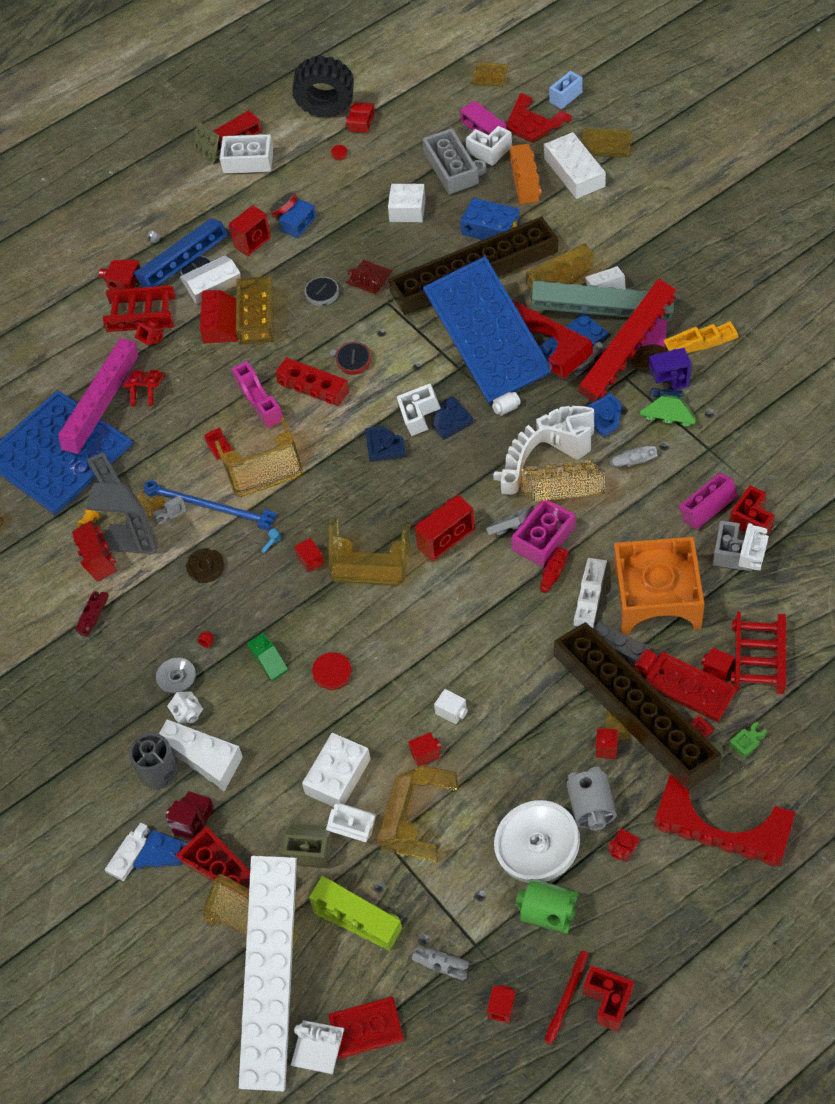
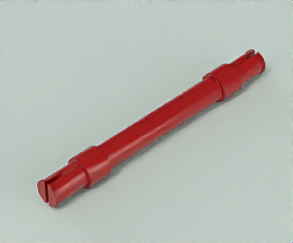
M580 951V955H578L573 966L568 984L555 1015L548 1026L544 1042L553 1045V1041L560 1030L561 1022L590 955L586 951Z

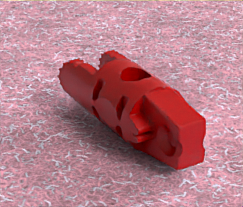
M558 547L549 558L542 572L543 578L539 586L542 593L549 592L554 582L558 581L565 567L569 551Z

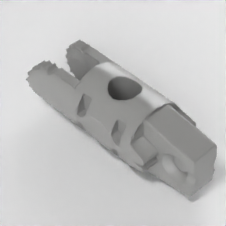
M655 446L637 447L632 450L622 451L621 455L609 459V464L613 468L624 465L631 467L635 464L645 463L657 457L658 454Z
M420 946L415 948L412 956L413 961L431 970L460 980L466 979L467 973L465 969L469 966L467 960L436 949Z

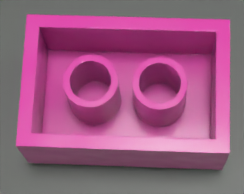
M543 497L511 537L512 551L544 568L555 550L562 546L576 528V514Z

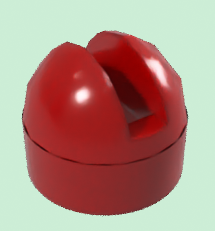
M204 631L198 636L197 642L205 648H210L214 642V636L210 631Z

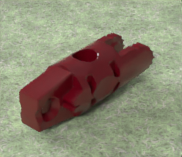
M98 591L92 592L76 627L77 633L81 636L87 637L96 625L108 600L109 594L107 592H101L100 594Z

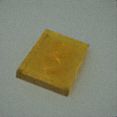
M583 129L581 143L592 156L630 157L632 130Z

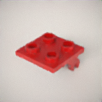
M142 370L132 371L123 383V387H130L131 407H135L137 404V386L148 387V406L152 407L154 405V387L160 385L166 372H160V370H151L149 372H143Z

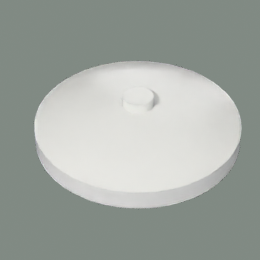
M543 800L530 801L511 810L500 822L494 839L495 854L502 868L513 878L529 883L530 879L546 882L560 876L572 865L580 846L579 829L572 815L562 806Z

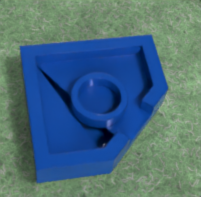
M611 393L587 406L594 409V429L603 438L618 429L622 404Z

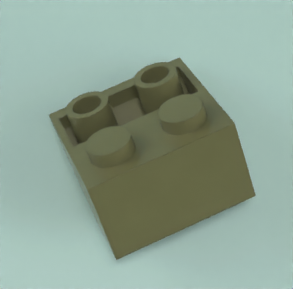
M291 823L285 833L282 857L297 858V865L327 868L333 832L326 830L327 826Z

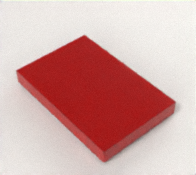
M393 996L328 1014L330 1026L344 1028L337 1055L338 1059L404 1042Z

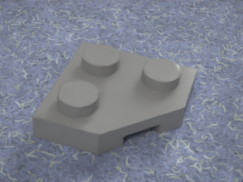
M533 505L511 513V515L493 522L486 528L488 534L497 533V535L508 531V528L512 527L513 530L519 528L534 510Z

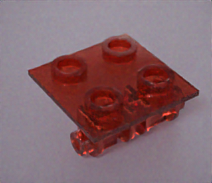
M363 260L357 269H349L348 275L350 278L346 284L376 295L393 271Z

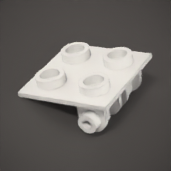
M304 1020L300 1025H296L294 1033L298 1034V1039L291 1066L333 1074L344 1028Z

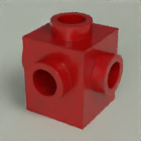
M154 319L139 322L135 338L146 345L160 343L165 327Z

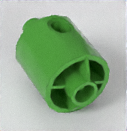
M530 879L527 889H519L515 906L518 907L521 913L520 921L568 934L571 921L573 922L576 909L574 904L577 902L579 891Z

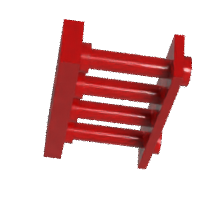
M173 286L106 290L109 304H112L111 315L103 316L106 332L137 330L139 322L149 319L157 320L165 328H174L172 313L168 311L169 300H176ZM152 301H162L161 312L151 313ZM136 302H145L144 313L134 314ZM119 303H128V314L118 315Z
M737 611L736 619H732L731 630L735 631V670L731 671L730 683L738 687L737 692L740 682L772 684V686H776V694L784 695L786 687V614H778L777 620L773 621V623L741 621V611ZM741 629L772 631V633H776V639H741ZM740 647L772 648V651H776V656L772 658L740 656ZM740 664L772 666V668H776V674L772 676L740 674Z

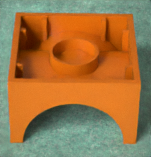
M694 537L614 543L613 571L614 575H617L621 633L630 635L635 625L657 616L682 617L692 623L693 630L702 629L704 598Z

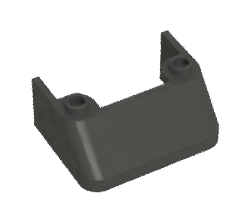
M93 483L86 510L124 513L127 519L126 525H109L106 541L110 546L108 551L154 554L158 546L147 513L132 489L126 484Z

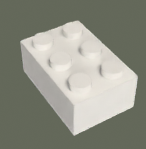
M271 134L223 136L220 154L223 173L271 172L273 157Z
M331 733L302 783L305 795L334 807L336 802L345 804L371 760L368 748Z

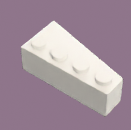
M166 720L159 734L164 736L169 742L174 756L180 761H184L190 768L198 771L208 781L213 782L219 789L225 792L243 758L239 746Z

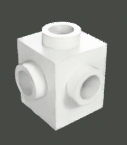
M176 692L167 706L178 724L194 723L203 710L192 692Z

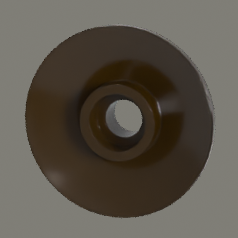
M656 344L643 346L637 350L635 356L631 359L632 365L640 370H648L649 356L666 352V349Z

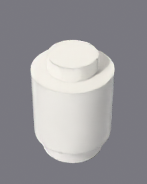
M508 392L494 399L492 408L496 414L503 416L517 409L520 405V399L515 392Z

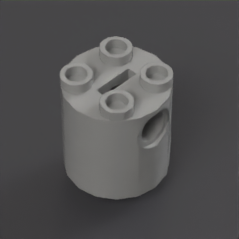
M592 767L586 772H573L568 775L567 790L577 826L589 828L590 830L605 828L617 816L608 775L602 772L600 767Z

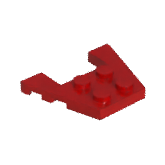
M520 93L506 124V130L517 137L533 143L548 135L552 129H559L561 124L571 122L572 115L560 110L549 120L528 110L527 108L533 103V98Z

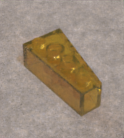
M584 243L527 271L526 285L530 291L533 281L561 282L573 285L593 268L594 254L587 244Z

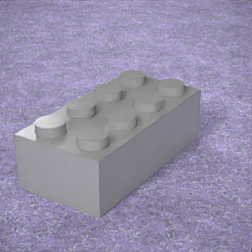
M452 128L422 138L424 154L448 194L479 184L478 169Z

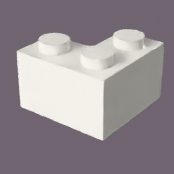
M497 126L489 135L475 129L466 138L467 153L492 166L512 146L511 132L500 126Z
M431 383L397 396L405 424L411 436L428 430L424 415L441 409Z

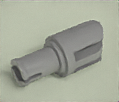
M600 342L592 346L593 354L573 371L576 376H579L593 365L594 358L605 351V348H602L604 346Z

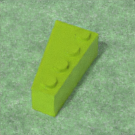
M323 875L309 896L314 914L388 951L391 950L402 930L399 917L392 913H386L376 905L367 902Z

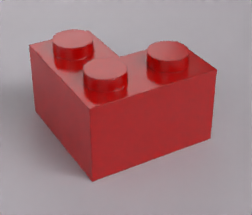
M749 485L731 510L729 522L740 523L739 530L745 533L748 523L763 527L768 530L767 534H765L768 535L773 528L775 515L763 509L767 493Z
M591 965L583 985V995L602 1002L597 1014V1024L619 1032L634 991V981Z

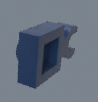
M652 388L650 389V397H661L663 394L682 397L683 391Z

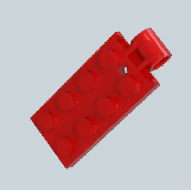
M645 649L634 665V669L638 673L647 675L645 680L660 695L718 723L738 688L664 652H661L657 659L654 652Z

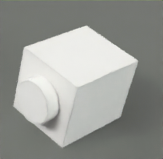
M446 689L443 690L434 704L435 714L454 724L463 719L468 710L466 699Z

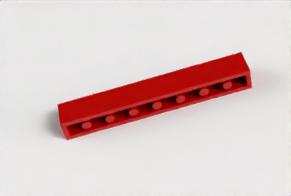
M658 278L580 383L577 392L592 402H596L599 398L601 399L608 392L606 388L615 383L618 378L616 375L619 371L621 373L624 371L628 358L632 359L637 352L636 347L643 345L647 339L645 335L648 331L651 333L657 325L655 323L658 318L661 320L666 313L665 308L667 305L671 306L675 301V288Z

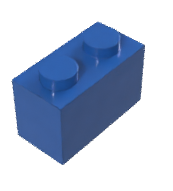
M297 199L295 204L279 219L281 232L299 238L316 218L314 205Z

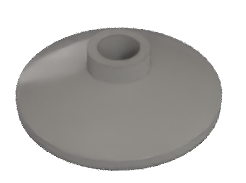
M178 657L171 658L162 663L158 668L156 681L158 686L165 692H183L193 684L196 671L189 660Z

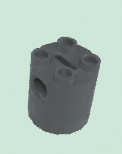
M147 733L139 736L131 744L129 758L138 778L144 785L160 790L173 781L179 768L169 742L164 736L158 733Z

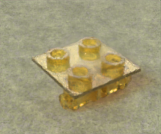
M478 62L476 70L473 69L474 78L472 84L503 87L508 64Z

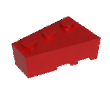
M89 521L72 531L75 545L79 547L78 555L84 559L80 561L81 565L97 582L117 571L114 565L116 560L112 553L108 551L110 546L106 539H103L104 532L99 525L96 526L92 521Z

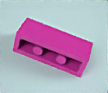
M475 100L460 109L461 122L472 131L476 129L489 135L497 126L504 129L507 128L504 121L498 119Z
M719 472L679 505L684 523L699 529L738 495L733 479Z

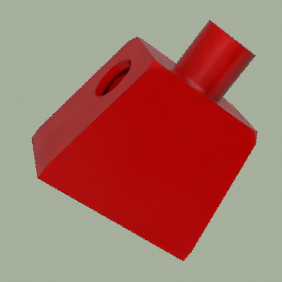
M113 260L108 269H99V278L105 279L107 287L111 290L135 288L138 280L134 272L141 268L139 261Z

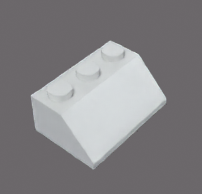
M225 255L180 276L181 281L196 305L202 302V291L221 290L224 292L241 283L239 270L233 260Z

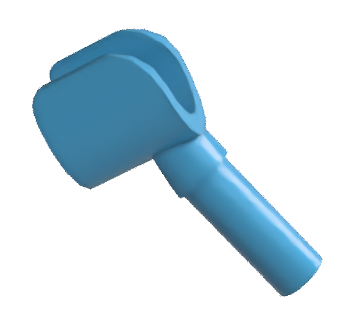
M276 528L268 532V536L271 539L262 548V553H265L273 543L281 541V535Z

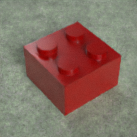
M254 205L250 206L229 223L234 248L247 257L271 238L267 214Z

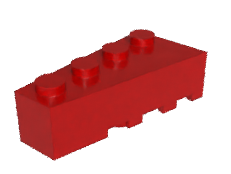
M207 826L175 855L185 866L249 903L250 870Z

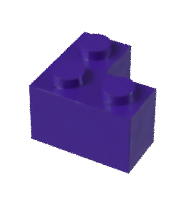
M684 347L649 356V370L656 384L668 381L673 390L690 387L692 363Z

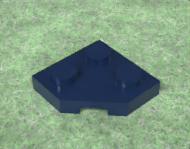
M452 396L439 403L441 409L436 410L433 429L445 440L473 424V418L457 399Z
M384 426L365 428L370 462L406 457L403 437L394 435Z

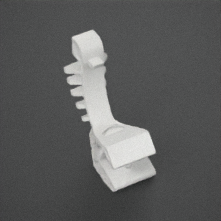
M585 406L560 407L550 412L549 415L536 419V432L529 425L526 426L525 434L520 432L518 440L514 439L512 447L510 446L508 449L505 469L502 472L495 471L493 474L494 480L501 481V494H515L519 490L520 482L529 483L528 474L522 473L523 466L530 452L540 442L551 444L576 460L591 451V436L594 435V409Z

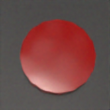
M330 652L316 659L312 667V674L315 683L319 687L336 690L348 683L352 669L350 661L344 655Z

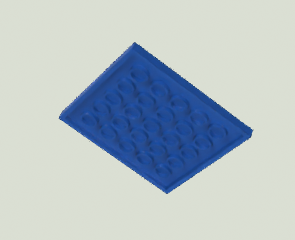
M59 390L53 393L0 440V476L54 515H57L96 479L87 463V459L104 452L109 463L112 464L133 445L131 439L100 419L78 454L62 450L58 434L78 403Z

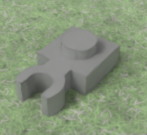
M177 496L163 504V509L154 511L153 515L159 525L165 522L168 517L171 520L185 512L186 508L182 498Z

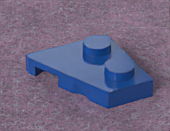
M152 830L134 863V867L142 869V867L154 866V868L166 865L181 866L182 863L175 855L188 843Z

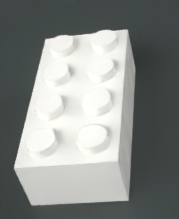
M573 132L544 144V159L576 199L605 187L606 172Z

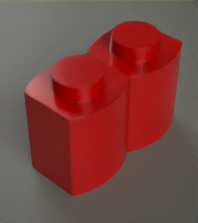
M354 102L353 106L350 107L349 116L346 117V126H348L349 131L368 133L375 114L374 103Z

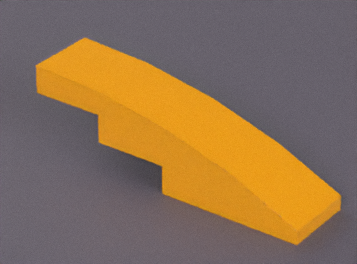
M730 321L718 327L712 324L700 330L696 326L663 340L668 351L684 347L686 352L690 353L738 338V333Z

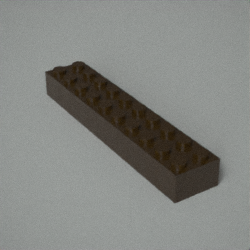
M541 216L389 278L390 293L403 314L407 315L431 305L423 291L424 286L485 256L497 277L557 253L558 237Z
M587 622L554 640V657L686 790H689L720 769L722 754Z

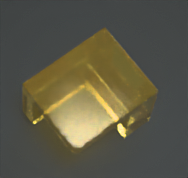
M142 493L136 495L145 509L148 519L154 516V511L164 508L165 500L162 495H155L149 499H146Z

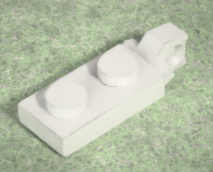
M140 823L135 832L131 831L105 868L106 873L125 881L147 841L146 837L150 832L147 825Z

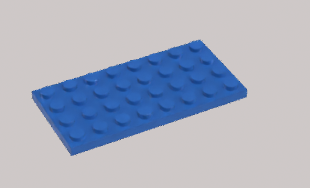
M486 256L423 287V291L489 405L493 403L494 399L508 392H516L553 373L545 356Z

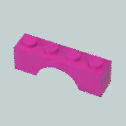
M248 361L231 368L235 383L267 429L282 422L283 417L280 406L273 396L269 397L265 393Z

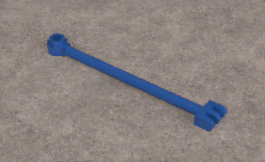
M153 480L146 481L144 486L147 496L163 495L170 498L180 496L184 502L257 521L258 528L270 531L271 525H273L274 519L277 516L275 512L265 509L263 514L260 515L161 488Z

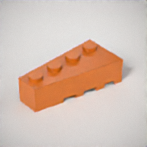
M529 144L510 146V160L519 204L539 202V195L542 192L541 185H538L539 175L537 173L536 161H534V151L530 149Z

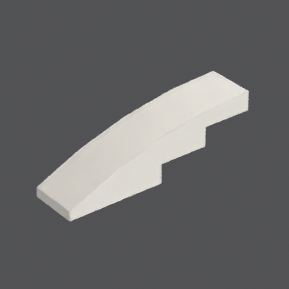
M587 559L574 617V626L587 622L592 628L594 627L607 560Z

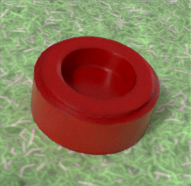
M344 145L334 146L331 149L332 158L335 160L345 159L347 157V148Z

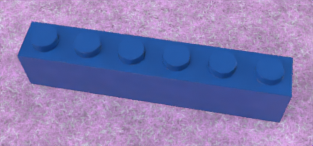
M210 218L135 271L134 274L140 286L143 288L157 287L227 237L228 234L222 222Z

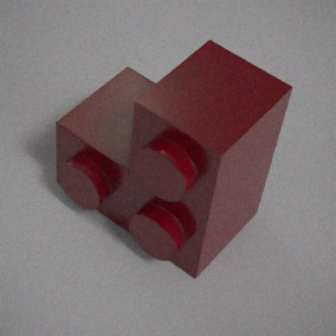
M190 791L187 792L181 801L175 800L166 812V820L174 836L191 841L204 829L214 809L211 798Z

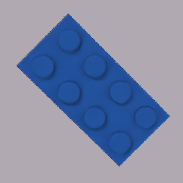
M582 314L566 326V328L574 330L584 337H588L592 342V346L597 342L601 343L609 335V332L586 314ZM552 337L539 346L548 363V358L555 352L558 346V342Z

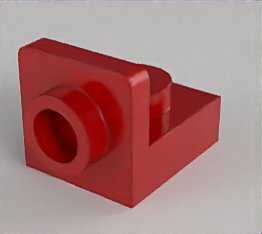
M220 427L204 435L206 444L216 460L233 452Z
M621 828L614 840L608 844V852L613 858L628 862L640 838Z

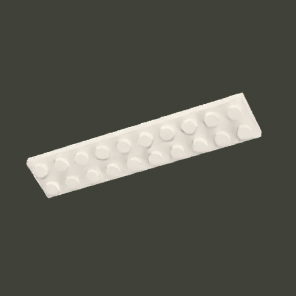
M251 856L239 1089L285 1091L297 870V858Z

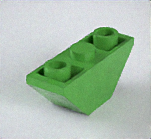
M663 394L640 411V415H643L644 419L647 420L661 418L662 422L673 423V421L681 422L680 425L691 426L697 421L696 416L683 398Z

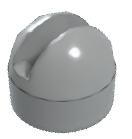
M151 229L147 234V240L152 244L157 243L161 238L159 234Z

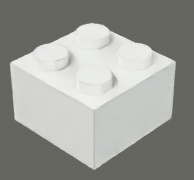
M391 184L388 203L390 222H423L426 199L424 184Z

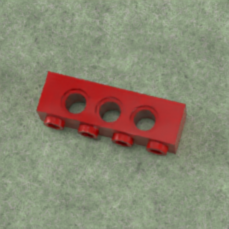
M287 357L275 372L277 382L281 386L310 395L315 399L318 398L328 404L340 406L349 392L346 379Z

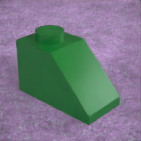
M261 633L247 643L250 655L272 682L288 671L276 648L264 633Z

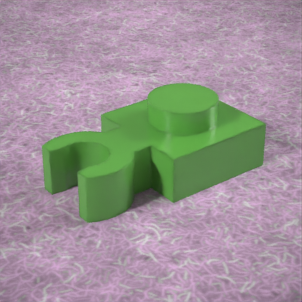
M758 722L752 724L749 732L743 729L729 742V745L743 758H746L759 746L760 742L758 740L766 736V729L762 732L756 731L759 726Z

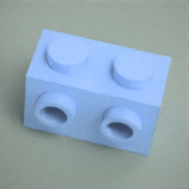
M569 71L549 88V103L562 110L582 93L583 77Z

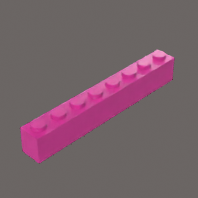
M119 338L58 434L62 450L76 454L80 452L138 358L135 341Z

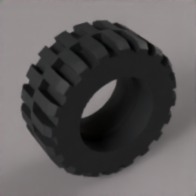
M320 55V57L313 56L310 60L306 59L303 63H300L295 70L292 88L293 98L299 107L301 106L303 111H308L310 115H318L317 117L326 116V118L331 117V115H339L340 112H344L351 104L354 88L353 74L346 64H342V61L339 59L335 60L334 57L329 56L328 58L325 55ZM324 83L332 86L334 89L321 90L313 85Z

